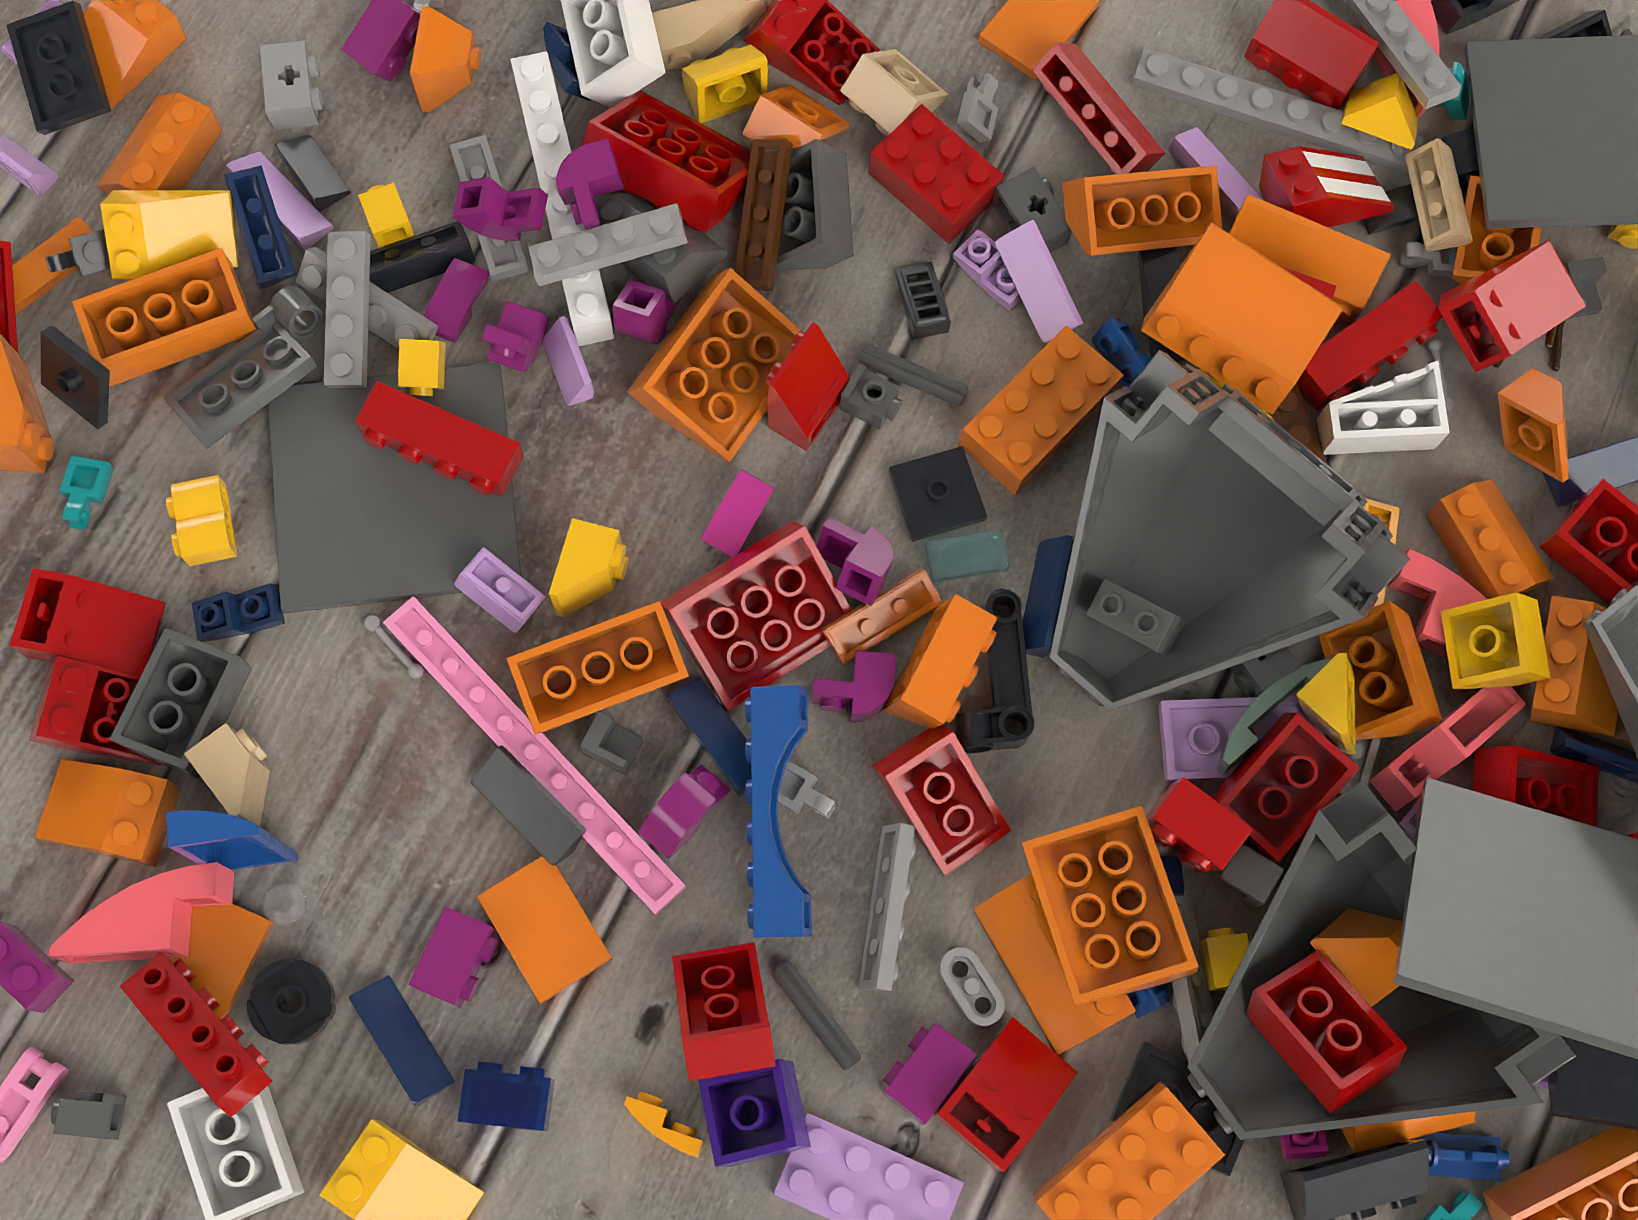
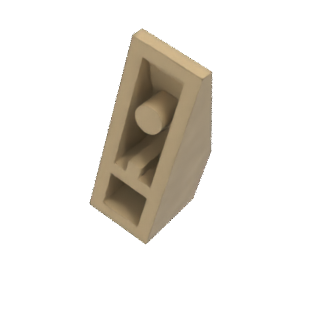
M697 0L653 12L652 16L661 55L667 70L673 68L682 69L688 67L689 64L696 60L708 57L767 10L765 1Z

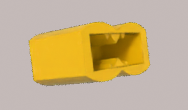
M214 475L171 484V497L166 498V507L172 521L176 520L177 533L171 535L175 555L182 557L189 567L237 557L229 496L226 484L221 477Z

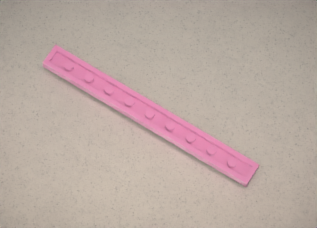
M414 596L383 622L385 627L496 746L503 745L586 828L582 838L655 916L686 888L685 884L543 733L534 734L529 718Z

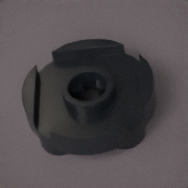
M283 959L265 967L252 983L253 988L250 992V1000H247V1013L254 1029L262 1037L282 1045H298L314 1039L326 1028L336 1011L334 1003L335 992L331 980L322 969L304 960ZM287 991L294 995L301 994L302 1000L298 1003L299 1009L296 1012L290 1009L283 1011L281 1005L286 1001L284 994Z

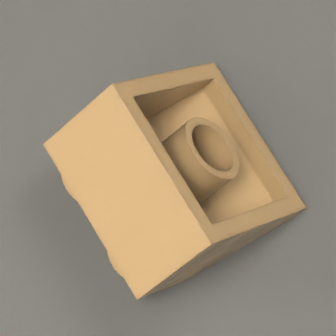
M896 49L863 54L840 90L849 98L848 102L855 110L868 114L876 121L875 126L887 136L921 104L933 112L949 95Z
M225 723L185 752L184 755L229 815L245 819L260 826L270 770L262 760L268 755L253 737H250L243 728L236 732Z

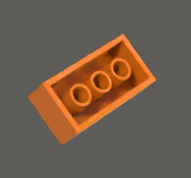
M223 248L72 301L91 356L110 370V387L240 340L257 330L255 323L251 319L253 317L235 269Z
M1065 326L962 429L958 446H963L964 451L1016 496L1102 407L1104 397L1117 391L1124 375L1068 326Z
M1158 1082L1032 1194L1035 1202L1050 1220H1152L1225 1154L1162 1082Z

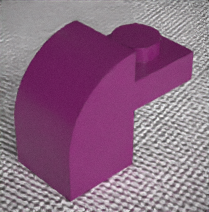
M608 138L580 146L573 150L563 160L557 173V191L564 205L570 204L576 225L583 223L586 230L602 225L594 197L624 189L615 154Z
M490 177L459 182L452 217L480 235L497 240L520 241L522 232L542 230L548 194L540 188L508 192Z
M629 280L613 304L615 329L618 333L655 345L659 344L667 335V322L681 302L682 297L673 304L665 298L664 290L652 287L645 281L642 284Z
M506 301L498 326L494 327L487 324L482 339L491 344L486 359L525 372L532 365L540 350L550 318L541 312Z
M829 517L822 526L816 547L824 560L842 568L836 589L872 606L880 595L894 557L893 548L888 539L871 526L865 534H862Z
M856 651L853 682L814 679L811 704H819V708L825 711H842L844 706L851 707L850 722L852 723L866 721L875 717L883 710L891 696L895 681L897 654Z
M700 764L690 774L684 773L668 789L652 809L638 833L669 859L692 838L703 819L726 799L731 789Z

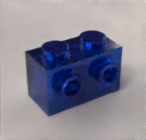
M478 1062L477 1070L465 1069L457 1122L548 1132L555 1079L545 1077L546 1069L520 1066L519 1074L502 1073L503 1064Z

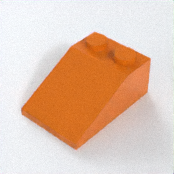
M92 0L84 13L111 109L187 39L175 14L158 0Z
M0 334V470L45 473L47 461H50L53 457L54 443L27 364Z
M61 759L34 838L156 867L167 834L166 812H174L181 788L168 779L126 769Z

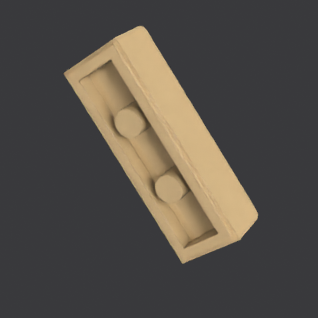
M1437 138L1406 154L1405 159L1425 249L1431 252L1463 246L1473 242L1451 148Z

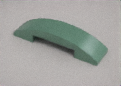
M1333 658L1316 661L1288 673L1254 700L1238 721L1224 747L1217 769L1222 775L1244 758L1258 742L1259 739L1250 730L1299 687L1302 689Z

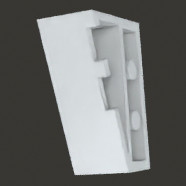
M1435 361L1427 364L1425 368L1409 374H1401L1386 383L1375 387L1372 385L1329 402L1316 419L1319 442L1324 455L1435 449L1450 433L1439 362Z

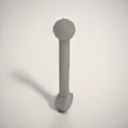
M1433 337L1427 342V348L1432 351L1433 362H1439L1446 412L1448 413L1453 408L1454 403L1447 396L1440 356L1442 341L1438 337Z
M369 615L364 620L365 628L370 632H375L408 668V675L411 678H420L424 672L423 667L420 664L413 663L381 627V621L377 616Z

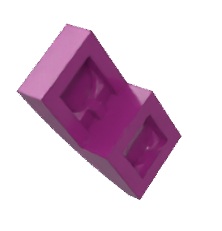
M457 258L453 259L440 280L424 313V317L438 325L436 336L453 343L457 341L472 318V306L489 282V271Z

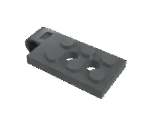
M288 286L279 290L273 296L271 304L251 318L258 327L257 330L164 397L173 411L206 449L318 367L301 344L320 330L323 325L324 315L321 309L300 288ZM254 372L251 378L242 381L247 374ZM223 395L217 403L210 404L213 399Z

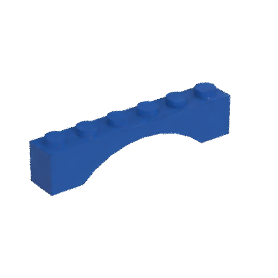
M799 685L750 687L751 698H746L745 717L747 722H751V739L746 740L745 755L747 762L751 763L752 779L747 780L746 783L747 803L752 804V821L747 823L746 837L748 845L752 846L753 862H749L747 866L748 886L753 887V904H749L747 912L748 926L750 929H754V938L812 936L811 894L798 879L787 859L780 836L778 819V796L786 766L796 746L808 731V690Z

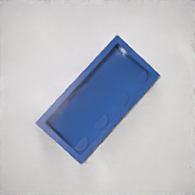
M211 811L166 812L168 847L198 864L218 862L230 870L298 861L296 851L260 826L245 819Z

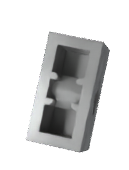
M305 40L259 45L265 111L274 131L319 125L317 110H323V99L319 87H315L314 77H320V68L316 54L310 55Z

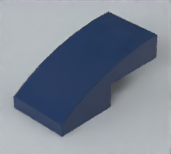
M547 22L543 27L545 47L550 65L559 84L565 92L590 101L591 99L581 95L568 31Z

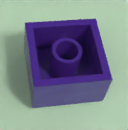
M776 1059L775 1067L698 1080L715 1167H732L811 1147L793 1061Z

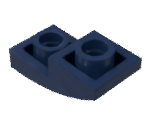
M271 583L236 595L226 591L191 603L197 640L201 642L235 637L285 624L284 615L281 611L279 587Z

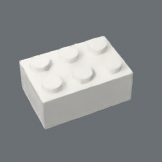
M561 0L582 96L612 108L666 73L649 0Z
M268 1086L231 1118L214 1103L203 1088L167 1103L205 1220H241L304 1193Z

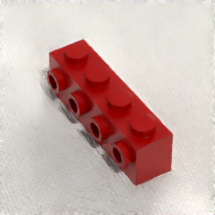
M1055 43L1032 69L1041 81L1044 89L1061 105L1065 115L1078 126L1086 136L1087 142L1108 163V167L1114 175L1148 172L1166 154L1077 44Z
M1415 280L1319 346L1297 381L1301 392L1314 408L1319 410L1327 403L1349 395L1351 393L1349 388L1359 382L1361 386L1366 385L1381 372L1378 369L1386 362L1391 366L1395 365L1410 352L1408 347L1415 342L1422 346L1439 332L1436 326L1443 316L1438 306Z
M376 381L355 420L362 434V439L369 445L378 449H383L384 446L398 451L397 454L402 459L416 465L420 461L433 466V470L440 476L449 480H454L455 477L468 481V485L472 489L487 496H490L491 492L502 497L505 495L524 458L519 442Z
M161 951L119 987L214 1103L231 1118L273 1082L263 1070L269 1062L252 1043L245 1048L238 1039L244 1035L243 1031L228 1014L222 1019L218 1017L214 1010L220 1004L204 986L196 991L190 984L196 976L180 958L172 963Z

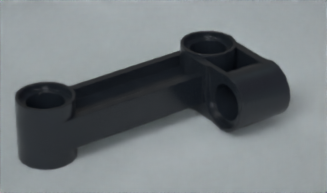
M1002 588L995 590L989 595L984 607L985 611L997 617L992 628L996 632V636L987 650L993 707L986 710L956 713L955 715L957 739L966 754L1019 748L1027 742L1034 729L1035 721L1032 715L1021 613L1022 603L1020 597L1010 589ZM997 604H1004L1009 607L1012 615L1008 618H1000L994 614L992 607ZM1009 719L1020 721L1024 727V733L1018 736L1008 733L1004 722Z

